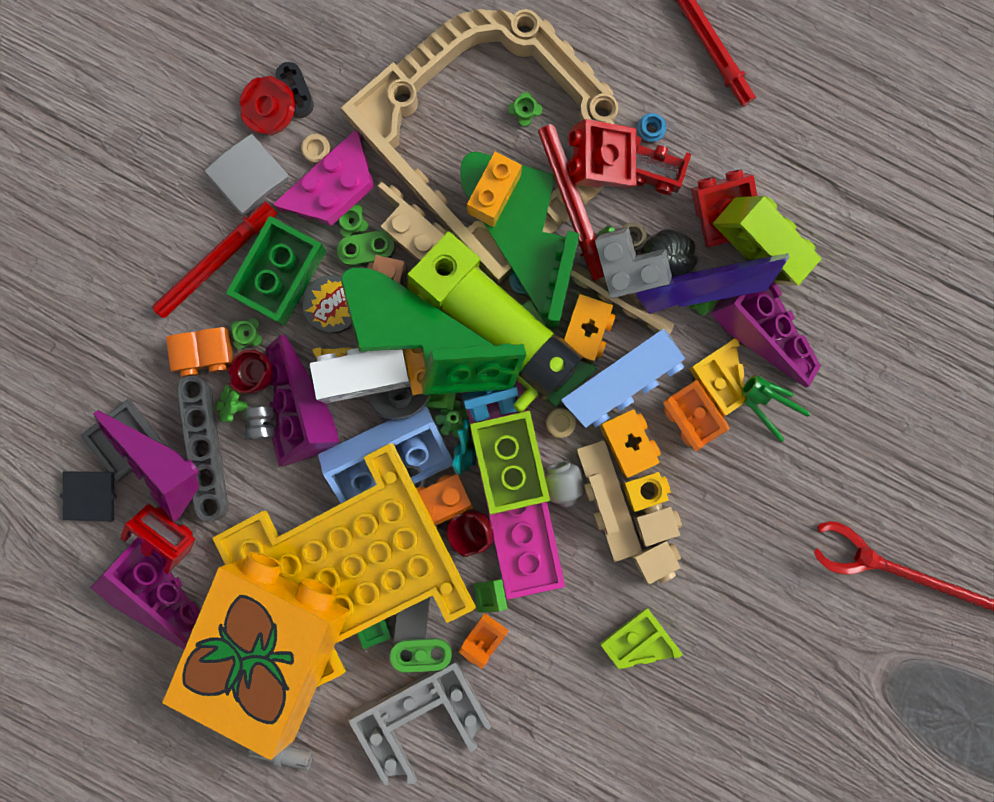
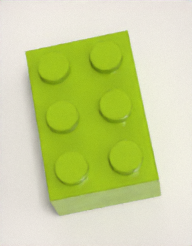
M767 196L736 197L713 222V225L747 261L789 253V259L774 279L776 284L799 286L821 261V257L815 252L816 248L813 243L799 235L796 231V225L790 219L783 217L777 211V204Z
M530 411L470 424L490 515L550 501Z

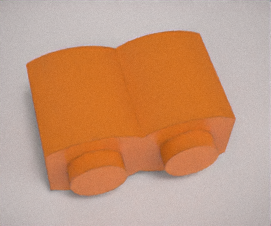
M225 327L166 336L170 371L177 374L180 373L181 378L197 376L198 371L209 369V373L227 371V366H230L234 359L230 330Z

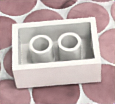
M359 348L348 350L347 356L336 357L335 354H325L318 356L317 362L310 363L316 399L325 404L411 387L403 349L359 352Z

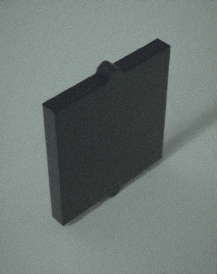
M63 471V493L60 494V498L63 499V520L114 521V499L117 498V495L114 494V472Z

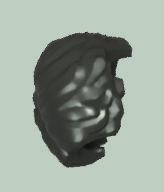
M663 229L656 235H653L642 248V254L665 249L672 278L677 275L687 274L697 264V257L694 256L696 249L694 240L686 234L672 229Z

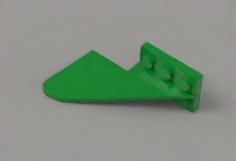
M470 152L463 158L460 177L463 190L468 199L473 194L490 162L491 155L481 152ZM522 165L521 177L495 226L492 227L485 222L483 223L540 313L541 318L545 321L546 327L556 330L562 314L580 233L567 231V235L564 237L543 232L555 177L551 173Z
M350 268L343 273L341 284L359 352L421 348L426 368L421 384L424 395L513 389L526 357L524 344L493 345L381 272L368 268Z

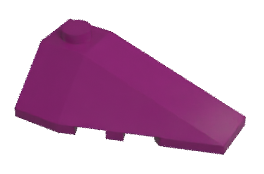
M774 281L767 291L720 299L710 314L731 336L803 387H810L821 365L806 337L798 334L792 322L795 317L791 310L786 311L779 298L783 294Z
M279 335L266 347V356L269 358L273 369L270 385L274 387L273 402H270V407H273V412H275L276 429H274L275 437H272L278 465L282 467L318 456V454L339 443L338 431L325 403L316 399L314 384L286 335Z
M99 410L94 412L93 415L100 431L122 458L128 455L126 460L133 473L139 480L145 477L144 481L151 491L150 495L173 522L178 520L199 489L196 476L199 474V471L190 459L185 461L176 451Z
M137 537L90 588L115 609L185 649L200 610L195 602H191L182 590L183 584L179 577L175 578L172 572L168 575L163 572L167 559L156 551L150 557L145 556L140 550L143 541Z

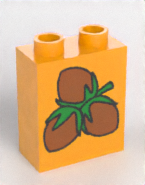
M249 552L246 559L244 558L218 568L162 703L255 753L272 760L294 741L350 610L334 603L337 592L327 584L313 579H302L300 585L280 576L283 566L279 561L261 553Z

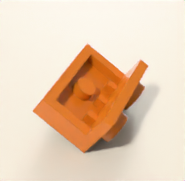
M698 379L663 401L666 416L671 422L677 423L682 431L680 432L682 440L688 447L692 446L695 451H698L705 444L730 429V426Z
M445 475L440 477L436 484L427 488H416L434 525L473 509L459 475Z

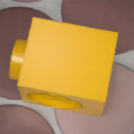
M659 472L622 483L630 510L633 512L669 501L667 496L668 493H671L669 483L665 476H660ZM646 482L651 483L655 488L654 496L648 500L643 498L640 492L642 485Z

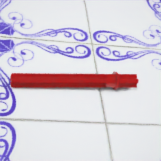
M676 0L726 81L724 83L725 87H730L743 107L754 101L756 96L744 78L746 73L739 70L697 1Z
M553 124L546 125L538 130V134L575 232L580 233L578 238L582 251L580 257L584 256L594 281L605 277L595 243L596 237L578 188L573 184V176L568 172V161L555 126Z
M264 201L247 218L244 216L242 223L152 306L154 312L159 317L166 318L256 233L259 235V230L264 226L268 217H274L277 212Z

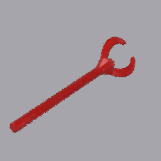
M829 521L817 526V532L836 531L850 539L859 548L854 557L855 562L851 563L831 561L816 548L814 554L817 560L832 572L851 575L870 569H879L994 612V599L886 560L869 547L855 531L841 523Z

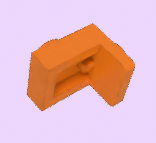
M484 613L467 635L458 652L468 662L483 669L509 630Z

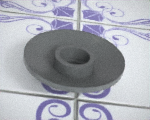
M411 387L370 395L371 405L375 412L384 418L394 420L405 419L415 415L426 405L429 395H424L423 393L413 395Z

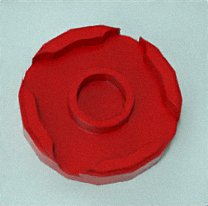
M273 76L252 79L244 87L240 96L239 106H241L242 111L240 115L245 125L256 133L274 135L282 132L290 124L294 115L295 100L293 92L285 82Z

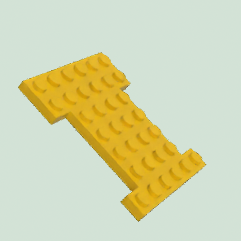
M389 443L363 457L377 485L279 536L265 510L212 538L225 565L244 558L246 559L249 552H257L279 561L283 566L280 576L300 585L302 579H313L332 587L337 592L334 603L350 610L336 643L431 596L434 597L446 623L476 608L393 443ZM333 648L318 686L346 672L335 648Z

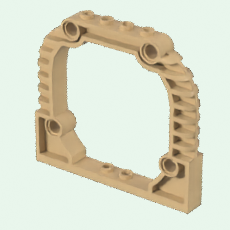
M475 9L474 11L456 15L454 18L444 22L435 32L431 33L426 40L416 46L397 65L394 62L390 64L341 107L344 118L358 131L363 139L438 221L481 258V268L497 285L509 276L513 270L482 221H475L466 228L446 206L448 201L439 190L433 192L427 185L429 180L418 168L414 171L398 154L395 148L399 145L402 118L412 115L417 110V92L461 53L477 44L501 42L508 51L516 56H533L580 107L579 122L584 119L614 124L619 107L618 102L613 96L612 89L605 82L600 83L594 76L590 65L585 61L581 62L574 55L575 52L572 46L567 41H561L556 36L553 26L544 19L542 21L536 13L528 9L519 10L514 15L500 9L498 11ZM527 26L531 28V31L524 33L518 28ZM400 94H407L410 96V98L405 102H399L396 100V98ZM599 108L606 109L609 115L606 117L599 116L595 110ZM576 185L584 206L604 188V186L595 188ZM558 187L551 193L543 232L551 234L556 232L570 219Z

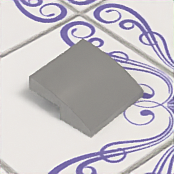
M253 134L235 144L205 170V175L241 216L262 204L268 194L289 180V175Z

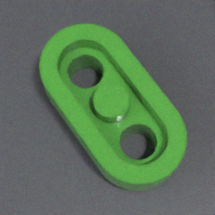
M384 231L348 236L343 238L337 246L339 259L344 265L349 267L367 265L369 262L374 263L376 255L391 258L395 252L394 240ZM377 241H384L385 246L382 249H376L375 243ZM350 246L356 247V252L353 255L346 253L347 248Z
M441 638L401 640L394 645L390 653L392 666L404 673L439 671L448 666L452 657L451 646L446 640ZM432 649H441L442 657L434 658L431 655ZM403 650H409L412 653L410 660H404L401 657Z

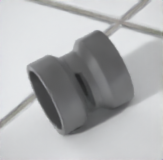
M273 407L243 409V419L247 421V427L244 430L245 439L275 437L274 427L270 425L271 418L273 417Z

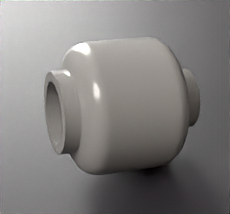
M560 461L547 467V472L544 475L550 501L561 504L562 507H569L578 503V498L585 492L579 467L570 464L569 461Z

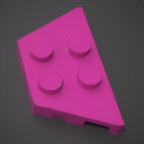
M354 130L273 204L283 213L289 211L298 214L301 218L308 220L316 219L319 223L332 226L372 190L374 184L368 170L369 164L363 150V140L358 131Z

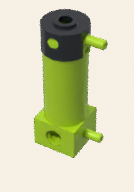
M448 231L408 273L407 289L495 346L501 344H524L526 357L516 380L526 388V391L513 404V407L516 411L522 413L536 397L545 402L553 392L557 393L576 371L574 368L582 360L583 356L558 334H554L483 273L479 269L481 258Z

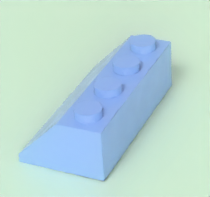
M662 329L561 400L585 427L592 423L596 428L610 418L607 412L615 407L621 411L634 402L631 397L640 390L646 394L659 385L656 379L666 373L668 377H671L684 368L681 362L686 358L666 329Z
M426 405L411 417L397 420L390 419L318 454L323 475L340 503L377 485L363 457L389 443L394 444L404 466H417L422 470L421 473L411 477L414 484L452 466L453 459Z

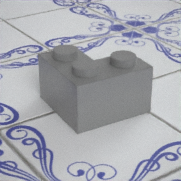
M629 227L601 234L595 240L610 299L670 284L672 274L666 250L661 249L636 256Z

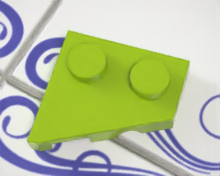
M647 607L599 643L618 669L633 667L641 663H653L657 660L672 657L679 658L683 655Z

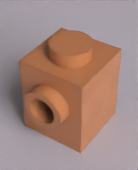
M376 255L374 263L369 262L368 269L381 272L402 286L404 285L407 272L405 261Z

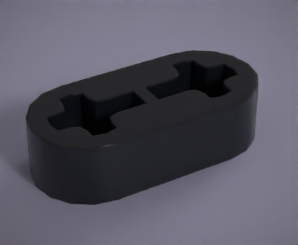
M282 63L276 69V78L288 85L293 92V96L299 93L304 101V107L299 109L295 105L294 116L299 118L306 117L313 111L314 103L304 76L295 63ZM290 71L294 75L293 79L295 85L292 87L288 80L285 79L286 73Z

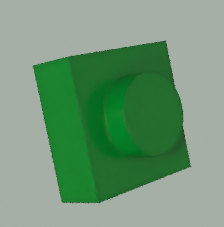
M386 619L357 633L363 650L393 637Z

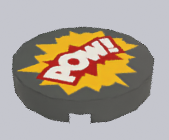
M337 275L323 276L314 280L306 289L302 299L303 312L307 321L317 330L332 334L341 333L352 326L341 284L342 277Z

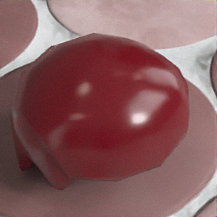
M243 350L234 357L230 367L227 369L231 380L229 383L230 388L240 394H257L265 390L271 383L273 369L269 358L257 350Z
M468 510L451 518L446 527L449 544L454 551L463 557L480 554L490 548V545L493 543V525L488 517L479 511Z

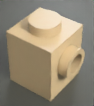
M660 503L645 508L646 513L633 517L643 546H650L680 536L678 528L682 527L681 519L676 510L672 511V508L669 506L662 507Z
M667 541L653 544L632 556L644 582L647 584L657 580L660 583H664L676 576L674 571L681 568L678 563L681 556L673 543L668 544Z

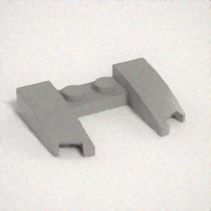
M455 655L451 657L450 663L444 669L428 671V674L379 701L375 698L349 713L348 722L384 785H388V776L407 775L408 784L417 782V777L393 730L442 703L445 705L470 752L474 751L478 746L473 737L480 727L484 725L488 730L491 728L490 722Z

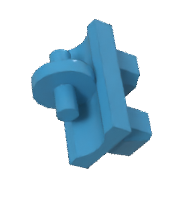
M515 384L513 389L475 391L462 394L466 410L469 409L475 422L488 419L490 416L487 404L497 401L501 414L516 412L513 404L516 402V396H519Z

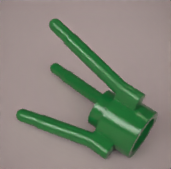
M754 375L747 380L742 388V395L746 397L743 403L755 412L780 442H783L784 437L757 405H766L773 398L806 417L810 416V412L780 395L793 397V392Z

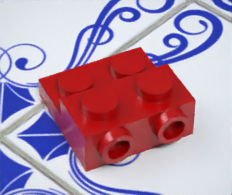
M584 119L573 126L568 135V144L573 146V158H571L568 164V172L573 176V184L595 188L607 185L631 189L636 186V128Z
M742 169L733 170L725 173L726 179L715 181V177L704 178L697 181V187L691 188L695 213L700 218L705 246L712 247L729 242L713 225V222L734 198L757 196L754 175L743 174Z

